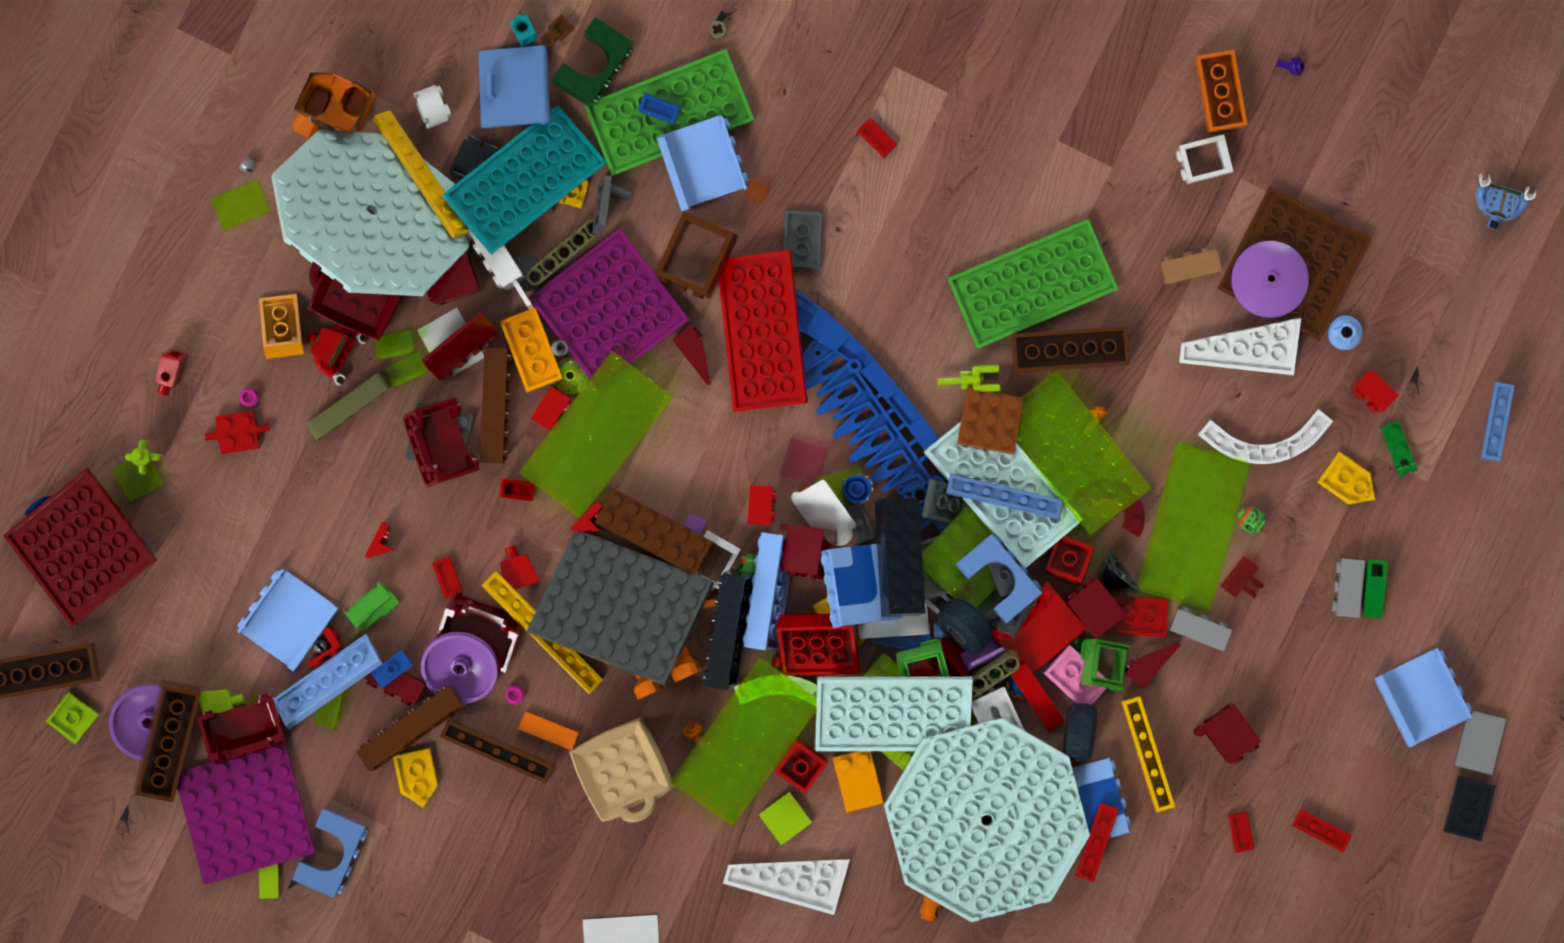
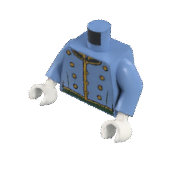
M1479 174V184L1475 198L1478 208L1481 210V215L1490 217L1487 224L1489 229L1498 230L1500 221L1509 222L1516 219L1525 211L1530 201L1536 197V190L1533 194L1527 193L1530 187H1526L1523 196V192L1491 183L1490 175H1488L1486 180H1482L1483 176Z

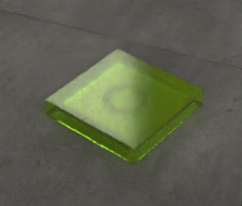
M125 461L112 468L130 502L165 484L153 461L147 466L150 470L148 475L140 474L139 466L133 464L132 461Z

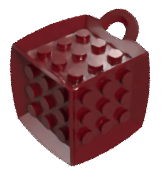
M313 262L309 272V280L314 291L307 310H311L348 330L381 341L380 338L387 328L402 295L349 293L343 288L344 285L337 279H331L324 272L319 279L321 267Z

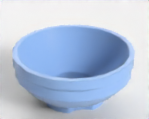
M1339 316L1328 327L1330 343L1340 350L1355 348L1363 336L1361 324L1351 316ZM1343 327L1351 328V337L1345 338L1342 336L1341 330Z

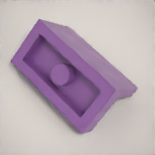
M992 638L980 652L968 653L966 651L960 654L959 657L967 671L971 672L1006 649L1004 646L999 648L994 638Z

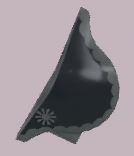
M1110 550L1107 551L1106 562L1098 567L1101 571L1103 586L1112 592L1128 590L1137 593L1140 591L1133 577L1121 561Z

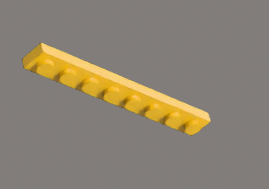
M386 111L375 115L373 118L374 123L452 239L468 234L470 229L442 198V195L445 193L444 189L392 112Z
M496 571L493 572L481 586L527 631L536 611ZM530 634L588 694L603 681L575 651Z

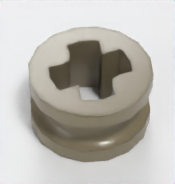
M721 21L712 22L709 27L710 35L715 39L723 38L726 34L725 24ZM721 25L723 32L717 33V35L714 34L713 27Z

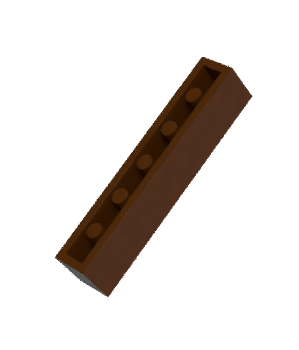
M484 347L480 463L504 464V460H508V449L505 448V441L509 439V429L505 428L506 422H509L510 411L506 410V404L510 403V391H507V383H511V372H508V364H512V353H509L508 348Z
M443 686L437 691V695L423 700V705L410 709L406 713V717L393 721L389 729L379 731L375 735L376 738L372 741L367 740L360 745L361 748L356 752L368 771L377 770L465 708L466 704L455 687Z
M451 719L447 720L440 738L545 784L548 782L555 766L550 762Z

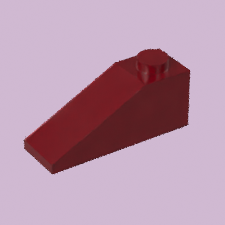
M689 326L673 338L672 341L705 383L709 385L711 381L703 343L700 339L703 335L696 327L692 329Z
M1175 642L1136 658L1135 661L1131 659L1126 664V671L1124 673L1139 687L1144 688L1181 645Z

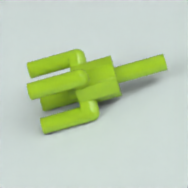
M999 364L973 366L971 370L960 371V377L937 378L938 386L961 384V390H966L968 387L973 388L975 392H999L1000 384H984L983 375L998 373Z
M140 440L139 448H135L132 453L125 455L127 461H132L133 464L139 466V473L142 475L150 473L147 466L151 461L163 460L162 454L151 453L147 449L150 445L147 440Z

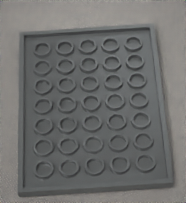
M574 531L527 632L666 686L714 582L586 532Z

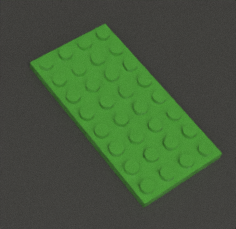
M727 49L602 97L597 105L593 104L591 108L584 105L612 176L663 157L656 138L660 135L722 115L723 119L727 118L730 129L727 131L754 121ZM644 93L681 106L674 125L638 112Z
M1089 219L947 278L977 349L1118 290Z

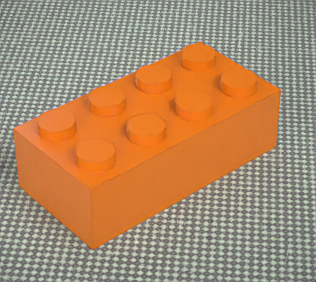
M1234 49L1196 56L1194 62L1207 134L1246 127L1248 123Z

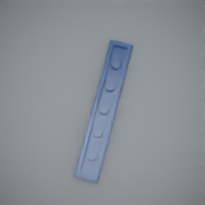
M953 474L949 476L946 494L1053 519L1060 518L1063 503L1061 499Z

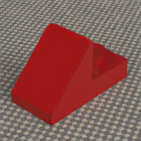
M501 478L499 497L533 501L535 482Z
M597 501L570 529L573 531H601L591 519H597L603 505Z
M381 522L364 557L372 558L395 550L382 543L383 540L387 541L391 530H389L390 525Z

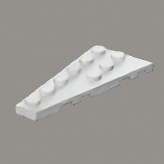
M1301 318L1182 342L1179 363L1294 375Z
M850 859L728 864L723 884L834 915Z

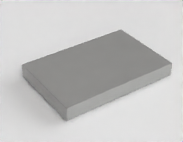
M1473 711L1471 713L1472 718L1465 720L1454 765L1492 775L1506 719Z

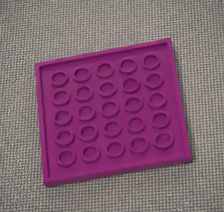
M620 228L528 297L558 338L567 343L568 351L597 389L601 388L689 321V318Z
M286 744L223 763H208L181 771L177 788L204 885L316 853Z

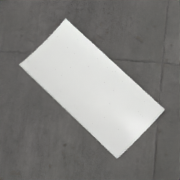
M925 603L926 613L919 616H902V619L895 621L858 624L860 639L930 634L927 604Z
M657 915L583 920L584 943H659Z

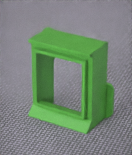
M378 581L377 588L374 587L348 609L349 612L344 611V613L356 628L365 631L380 617L390 614L401 603L385 584Z
M941 640L925 641L918 648L897 652V664L901 677H910L907 663L936 656L941 674L930 677H950Z
M1100 639L1083 640L1080 656L1084 660L1081 685L1108 688L1112 692L1124 691L1123 679L1127 650L1130 646ZM1100 647L1115 650L1110 680L1096 677Z

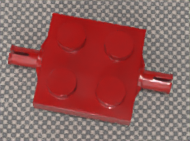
M254 410L215 416L216 432L205 433V440L217 439L220 444L221 454L259 449V434L261 432H270L271 429L266 428L270 427V424L258 425L255 420Z

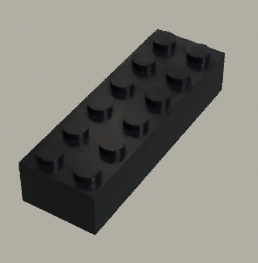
M882 498L874 502L881 617L919 616L925 614L919 498Z
M731 569L723 572L719 577L718 586H720V592L715 599L717 611L713 614L712 618L714 630L710 633L709 637L711 649L707 652L706 656L708 668L705 669L703 675L706 687L727 691L737 685L743 636L746 629V616L749 610V597L752 591V578L754 575L752 572Z

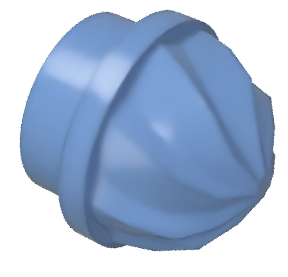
M934 623V638H939L940 640L946 638L947 636L943 633L938 623Z

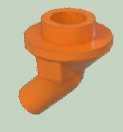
M1094 406L1093 410H1089L1094 419L1086 425L1088 431L1091 432L1100 424L1102 419H1105L1108 412H1105L1104 407Z
M692 722L684 727L683 734L688 740L693 739L700 749L706 745L699 735L702 731L699 723Z

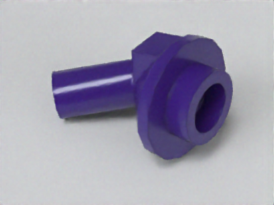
M1300 57L1292 58L1291 63L1278 59L1276 64L1277 67L1290 70V74L1300 76L1305 69L1304 61Z

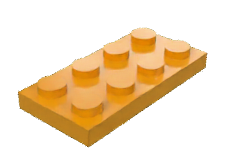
M536 308L500 321L527 393L563 380Z

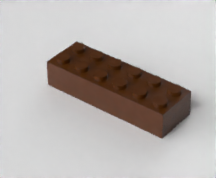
M1127 326L1011 334L1013 373L1130 365Z
M612 489L595 523L692 575H701L717 544L615 489Z
M94 643L0 660V699L101 681Z
M161 679L134 784L135 795L168 802L174 801L201 696L199 687Z

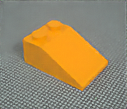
M297 294L259 298L263 348L266 359L303 355L304 345Z
M853 751L832 757L846 813L883 804L871 751Z

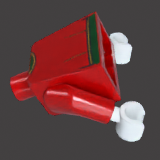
M339 325L331 326L329 329L322 328L319 334L312 331L308 336V342L313 344L310 352L314 354L313 360L318 370L329 378H334L336 385L340 386L342 384L337 381V377L341 376L345 380L346 377L342 373L337 374L336 371L340 372L355 345L356 340L354 338H357L361 344L366 342L360 340L361 334Z

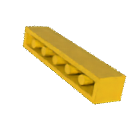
M1135 696L1120 701L1154 811L1158 813L1175 807L1141 697Z

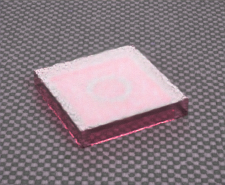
M790 439L780 476L813 485L816 484L820 477L827 448Z

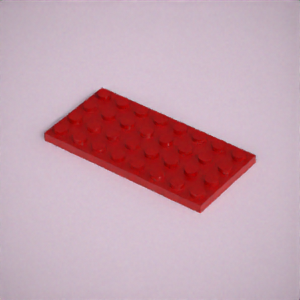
M791 250L728 258L719 278L733 412L808 403Z

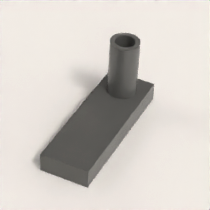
M605 175L598 184L592 233L599 235L606 226L610 196L629 201L631 197V190L611 185V176Z

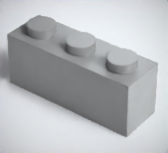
M1340 558L1339 562H1336L1335 573H1338V580L1334 581L1333 592L1336 593V600L1332 601L1331 607L1334 616L1360 618L1365 561Z
M1182 607L1181 610L1176 609L1168 629L1169 631L1220 651L1225 650L1232 632L1231 629H1228V624L1218 621L1217 624L1210 621L1211 617L1200 614L1199 617L1192 614L1193 610Z

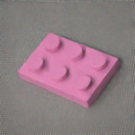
M1068 645L1043 673L1075 703L1092 705L1106 688L1081 685L1084 660L1081 659V655L1073 647ZM1097 671L1096 677L1106 679L1100 672Z

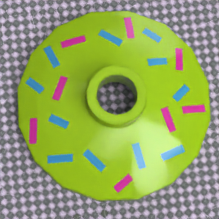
M566 357L557 362L563 380L553 384L559 392L566 395H574L586 388L589 377L574 357ZM568 372H572L574 374V377L572 379L567 378Z

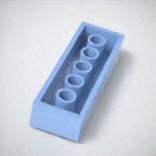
M761 532V536L758 539L759 552L755 558L756 571L752 578L753 591L749 597L750 611L746 616L747 630L743 636L744 647L779 652L777 624L779 616L785 615L791 575H787V571L781 570L786 536Z

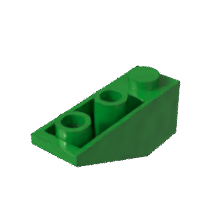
M1365 560L1362 617L1382 618L1388 561Z

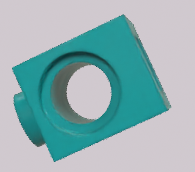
M527 14L517 15L510 21V25L521 47L538 40V36ZM528 26L526 31L519 32L520 27Z

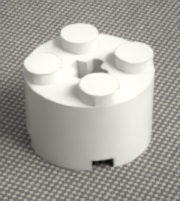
M433 85L413 93L414 98H417L418 103L416 105L423 122L426 123L427 129L449 121L448 118L451 117V112L448 104H443L444 95L440 86L436 87Z

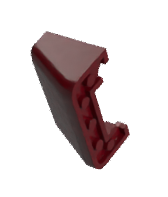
M456 397L414 409L403 416L404 426L426 487H432L480 470L478 458L472 453L468 454L456 419L461 412V406Z
M453 594L446 606L436 638L450 632L473 634L484 640L495 653L498 662V672L506 673L523 627L504 609L463 594Z
M263 694L257 696L258 700L254 701V703L221 713H213L212 710L201 713V717H197L210 763H223L287 743L272 695Z

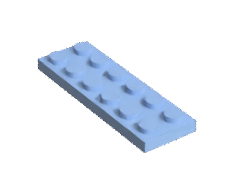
M367 634L274 698L277 710L288 729L294 727L383 664Z

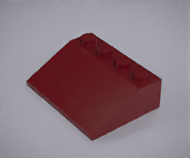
M480 311L421 361L438 380L444 379L446 381L454 374L452 371L455 368H462L469 362L467 358L472 354L474 356L478 355L483 350L482 346L485 343L491 344L498 338L496 334L499 331L487 316Z

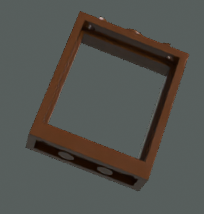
M683 211L655 274L660 277V281L668 285L670 282L677 284L676 288L684 292L688 289L693 291L692 295L702 300L704 297L710 299L739 236L727 229ZM688 223L725 238L703 288L666 272Z

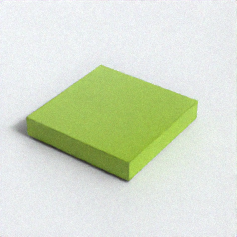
M69 691L45 722L77 745L100 714Z
M790 792L759 814L781 845L812 823Z

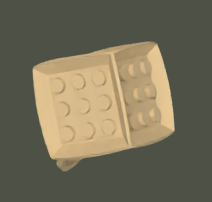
M641 716L609 729L578 747L569 750L582 787L601 822L621 817L626 822L642 821L653 812L656 804L655 800L675 788L662 754ZM645 801V806L642 810L638 812H630L628 810Z

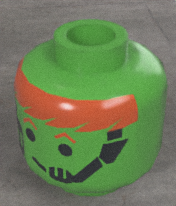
M1249 506L1247 509L1242 508L1237 516L1240 519L1238 526L1250 534H1255L1256 532L1259 534L1267 522L1265 514L1254 506Z
M746 552V555H741L738 558L736 570L755 574V558L757 554Z

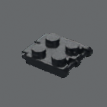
M470 134L468 140H463L448 174L464 178L498 151V147L488 142L485 143L484 147H481L483 140ZM455 169H457V170H459V171L465 173L466 175H463V174H461V173L455 171Z

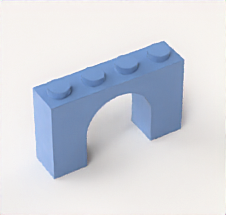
M991 534L962 558L956 566L967 579H970L981 568L990 563H1000L1010 569L1014 576V589L1006 599L993 609L1006 624L1042 594L1040 591L1042 587L1035 579L1031 581L1027 576L1029 572L1023 565L1019 567L1015 562L1016 556L1010 550L1006 551L1003 548L1004 542L999 536L996 535L994 537Z
M323 808L315 827L329 832L340 839L344 847L343 860L339 866L330 870L320 869L300 861L292 880L335 898L337 894L341 895L345 884H342L345 877H349L353 868L350 866L352 859H357L360 849H358L360 841L364 842L368 831H365L366 825Z

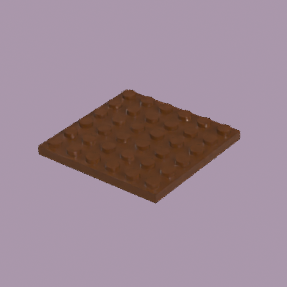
M1269 186L1217 290L1236 299L1231 286L1232 269L1237 258L1248 247L1263 241H1277L1287 244L1300 254L1306 264L1309 276L1308 289L1302 302L1294 310L1274 319L1281 322L1301 318L1300 332L1320 341L1372 238ZM1273 275L1268 276V281L1274 282Z

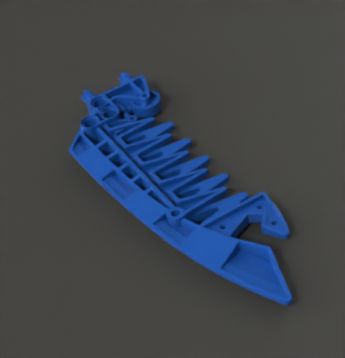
M796 290L800 332L813 338L803 354L806 389L808 390L826 381L828 382L816 393L818 397L837 389L816 412L818 415H821L845 404L832 417L833 420L836 421L851 413L853 414L832 434L833 437L837 439L859 428L861 429L849 440L850 444L869 437L849 457L851 463L879 451L865 464L866 468L884 460L886 461L869 479L875 484L896 474L881 489L885 492L898 486L896 491L902 498H909L907 493L911 491V497L915 498L917 490H923L927 494L930 479H939L941 482H945L946 478L941 472V476L931 477L921 463L928 457L924 455L918 459L911 449V446L918 442L925 451L939 440L925 419L867 350L826 311ZM838 356L847 361L842 368L825 376L822 375V372ZM861 375H863L868 380V382L879 392V394H877L876 396L873 394V392L871 391V389L869 388V386L864 381ZM851 383L859 391L843 399H838V396ZM883 397L891 409L885 411L878 399ZM869 406L874 416L855 423L854 420ZM895 412L903 424L896 427L889 414ZM904 427H907L915 438L909 443L900 433V430ZM885 430L891 439L872 447L871 443ZM901 453L907 463L892 470H887V467ZM925 499L919 501L921 529L932 522L941 536L952 532L946 522L922 517Z

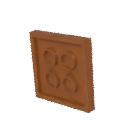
M967 387L957 445L1014 455L1023 398L994 392H975L973 388Z

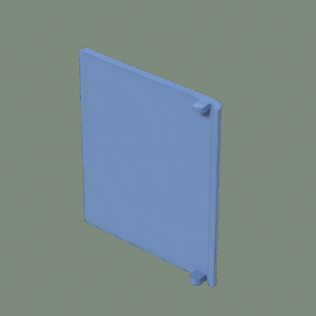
M547 46L478 51L481 128L539 123L545 125L550 123Z

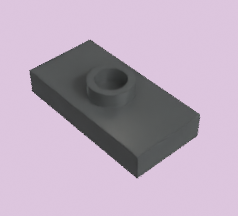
M1000 563L988 564L1000 598L1010 595L1015 583L1010 569Z

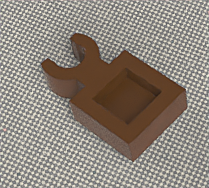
M561 14L548 26L551 32L543 34L540 39L543 41L545 38H550L551 42L547 47L552 48L557 38L562 42L575 28Z

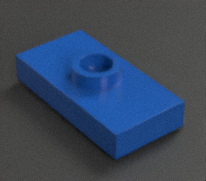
M644 93L638 112L674 125L681 106Z
M401 650L372 671L371 674L380 687L383 688L411 668L413 664L403 650Z

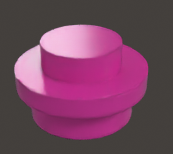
M245 388L240 393V402L246 407L255 406L259 400L258 392L253 388Z
M512 685L507 688L505 698L510 704H519L524 699V691L521 687Z

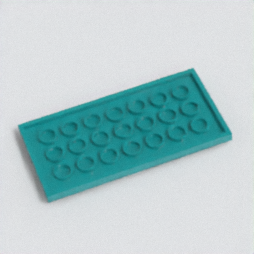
M557 104L550 110V123L530 125L442 195V198L487 251L493 255L606 165V160Z

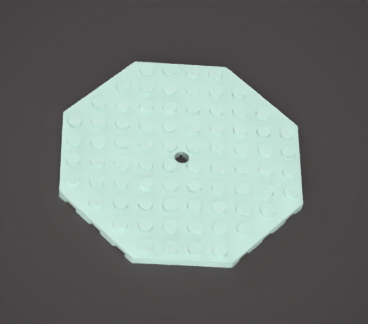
M319 129L271 177L284 242L289 246L292 244L299 249L303 257L311 263L314 261L322 268V272L333 280L337 279L349 293L424 296L429 288L469 248L467 234L452 239L382 133L354 132L348 134L339 130ZM425 161L445 192L455 185V183ZM368 208H370V210H372L375 214H370V212L367 211Z
M1004 718L923 738L884 803L905 885L970 922L998 916L1013 910L1032 907V905L1051 902L1090 836L1069 756ZM990 815L992 822L989 825H984L981 822L983 816Z

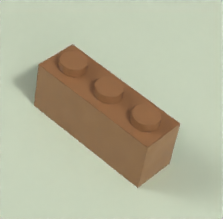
M1212 247L1200 249L1201 253L1193 254V251L1182 253V257L1176 259L1174 255L1164 257L1163 262L1159 263L1164 286L1222 272L1217 249L1212 250Z

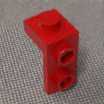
M330 626L322 631L332 648L308 662V667L313 665L316 668L325 662L323 658L328 655L333 657L340 652L339 648L343 645L339 640L341 636L336 628L332 629Z

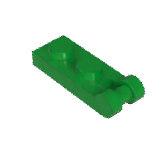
M1399 421L1380 427L1398 476L1402 477L1407 472L1411 471L1413 473L1418 471ZM1406 459L1408 464L1402 466L1400 461Z

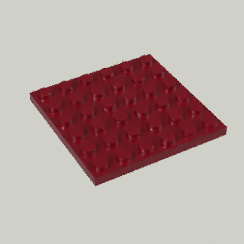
M89 468L80 472L3 535L71 627L77 625L157 561L156 557Z

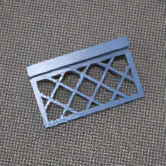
M1494 382L1480 456L1482 461H1501L1515 385Z

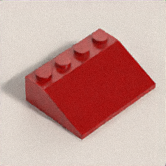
M1048 582L1042 586V594L1016 638L992 628V637L999 646H1004L1006 650H1015L1019 655L1020 663L1025 661L1033 674L1087 629Z
M830 614L779 616L777 635L784 676L860 674L857 624L833 628Z

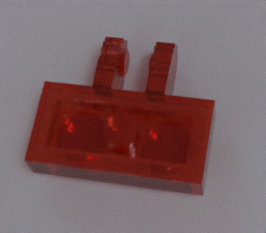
M1243 556L1221 583L1220 587L1234 598L1237 597L1241 590L1255 598L1257 596L1255 592L1245 585L1249 580L1258 588L1262 589L1264 585L1253 577L1259 567Z

